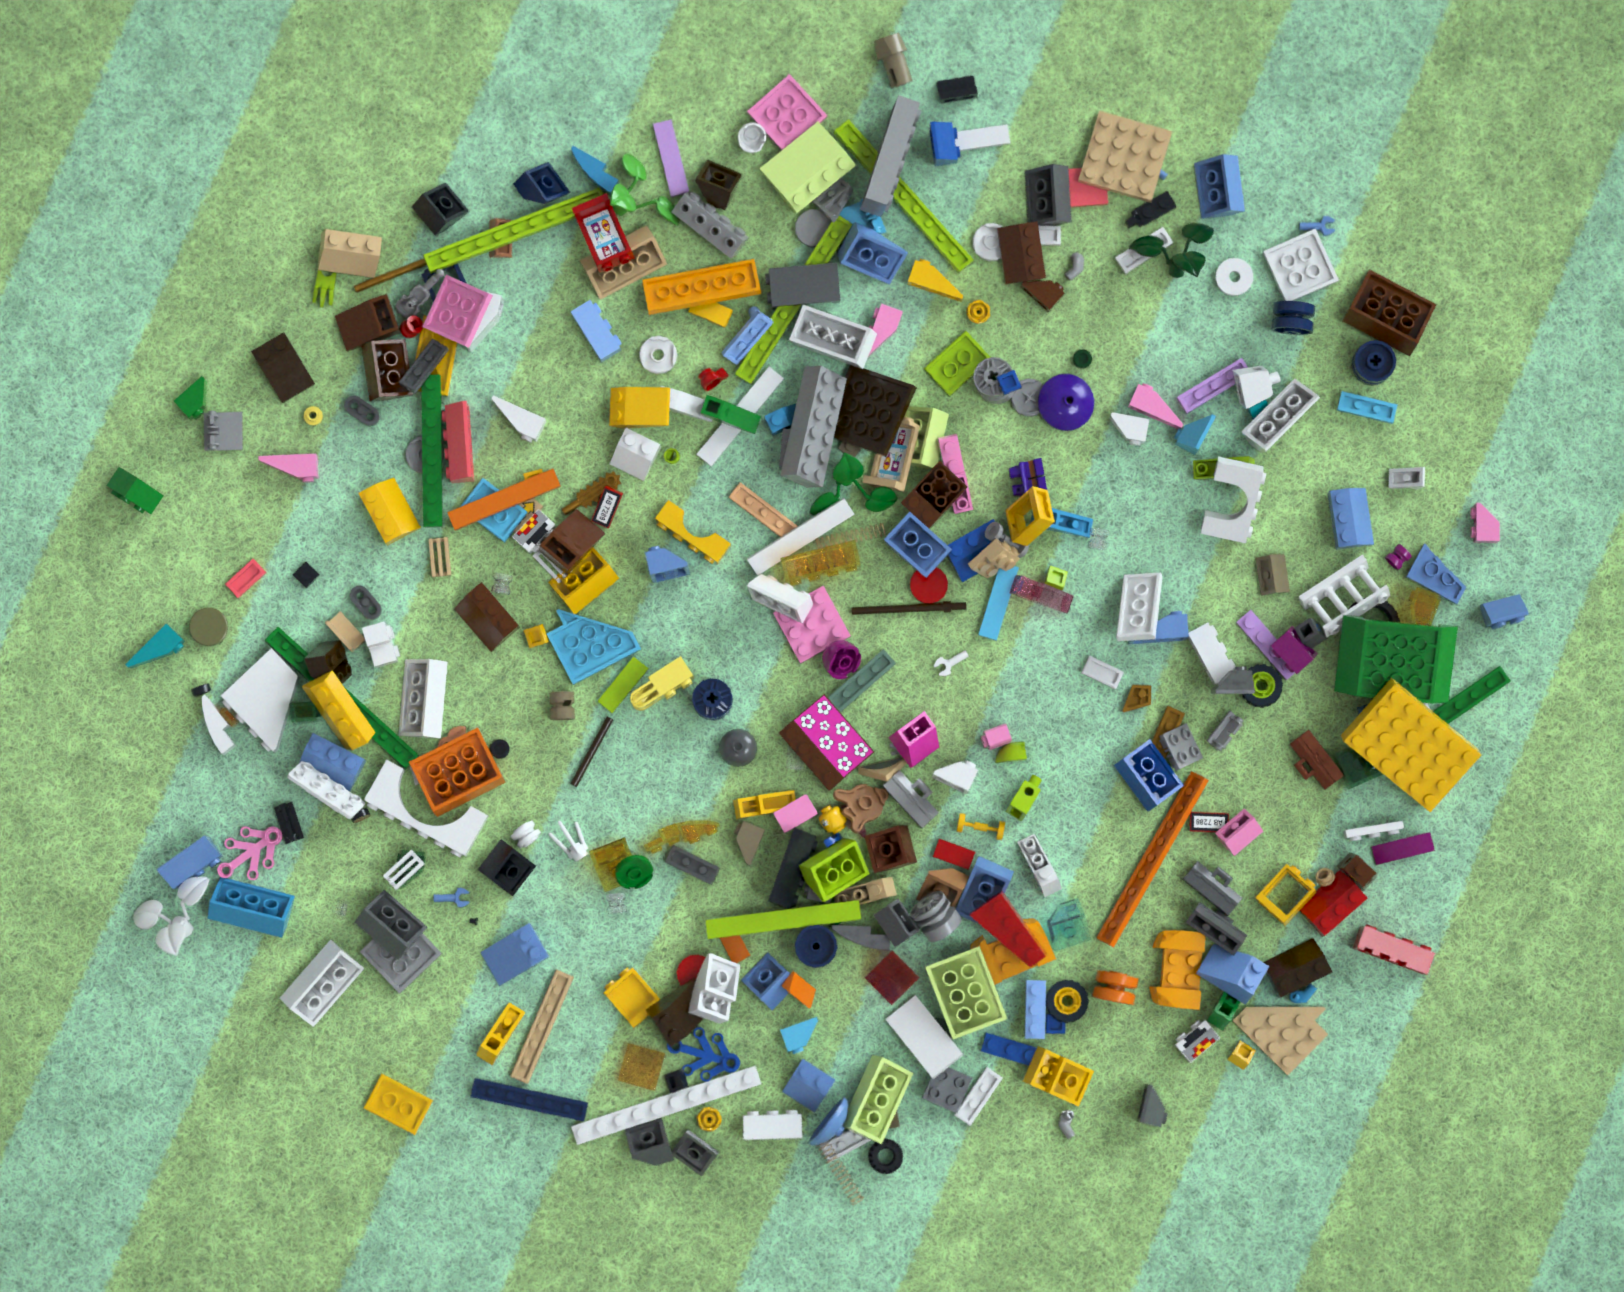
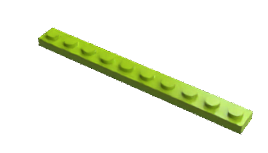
M848 119L834 130V134L871 174L878 152ZM899 176V182L893 194L894 202L959 274L973 262V258Z
M599 187L423 255L430 274L437 272V269H445L576 219L572 208L603 195Z
M839 215L834 223H830L804 265L829 263L853 224ZM801 305L777 307L770 318L773 324L751 348L736 371V376L750 385L753 383Z

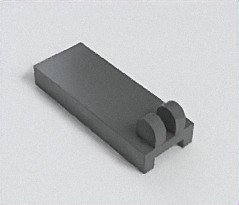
M675 845L672 846L665 860V863L710 885L715 882V878L720 870V867Z

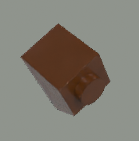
M1051 280L1024 281L1020 287L1048 313L1065 295L1063 292L1064 288L1058 282L1053 283Z

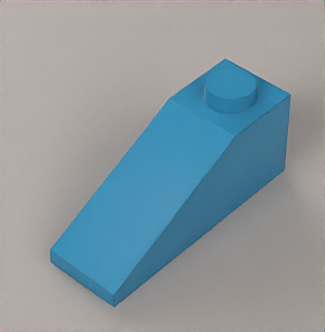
M1052 508L1055 522L1046 530L1090 538L1093 519ZM1032 511L1031 522L1034 520L1033 511Z

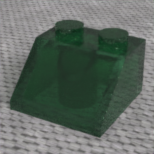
M1351 747L1332 755L1337 767L1344 775L1342 778L1348 790L1383 775V773Z

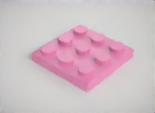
M790 74L747 111L750 117L764 128L766 134L781 151L817 121L822 123L827 118L826 113Z
M446 275L423 327L469 348L493 295Z
M824 586L809 593L813 606L803 623L795 621L777 611L773 612L800 664L825 651L826 647L832 642L851 637Z

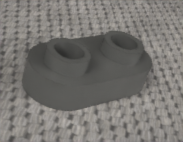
M350 396L346 399L344 407L348 414L366 426H374L379 422L380 415L376 408L358 396ZM357 403L358 408L352 409L351 405ZM368 414L374 415L372 420L367 419Z
M364 586L353 587L350 591V599L361 613L370 620L379 618L382 608L372 594ZM359 592H362L364 595L362 599H357ZM371 607L376 609L373 614L369 613V608Z

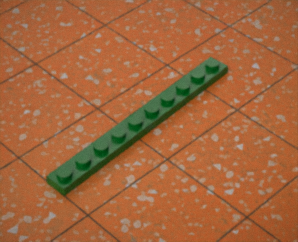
M277 627L265 639V642L308 682L314 680L309 674L304 659L308 653L281 628ZM346 689L374 729L375 734L371 739L406 770L410 766L409 762L418 758L419 755Z

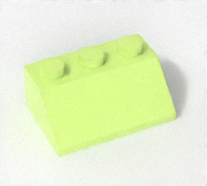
M908 407L904 417L912 418L914 423L920 425L911 466L932 469L938 463L941 452L938 438L944 437L948 413L935 408Z

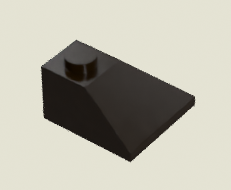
M707 159L695 182L708 204L718 209L726 210L742 174Z

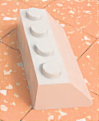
M1294 379L1241 433L1252 447L1260 453L1266 452L1320 397Z
M405 659L398 736L441 738L447 662L432 659Z
M330 940L283 993L280 999L289 1009L314 1027L364 970V967L340 946Z

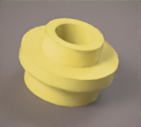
M311 406L304 412V420L309 425H318L323 419V413L318 407ZM316 413V418L311 419L310 414Z

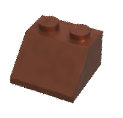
M898 825L864 836L874 873L917 863L908 825Z

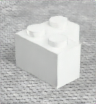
M380 622L362 628L375 668L398 662L397 657L400 656L398 646L393 645L392 639L395 638V635L390 625Z

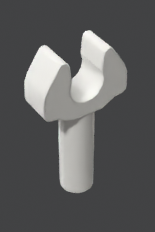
M964 650L949 660L940 657L936 660L934 667L944 664L946 669L940 672L939 676H948L951 674L952 666L969 656Z

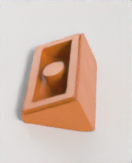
M740 935L720 938L732 962L738 963L751 956Z
M792 971L781 986L810 1009L816 989Z

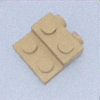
M995 539L968 565L972 570L989 579L998 572L999 568L1004 571L1012 569L1016 562L1020 560L1018 557L1020 553L1014 546L1010 547L1007 542Z

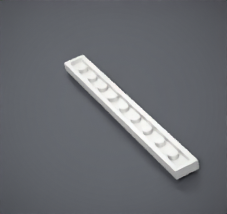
M756 1066L571 1126L578 1145L760 1085L761 1081Z

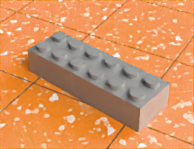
M898 95L860 207L861 211L882 217L883 212H888L894 197V191L899 182L900 172L905 163L904 159L910 148L911 138L916 129L915 125L921 113V110L918 109L920 102Z
M806 366L804 368L781 476L806 488L823 487L847 378L823 366Z

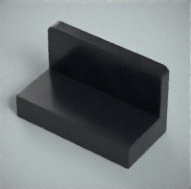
M973 75L937 81L940 104L978 97V90Z

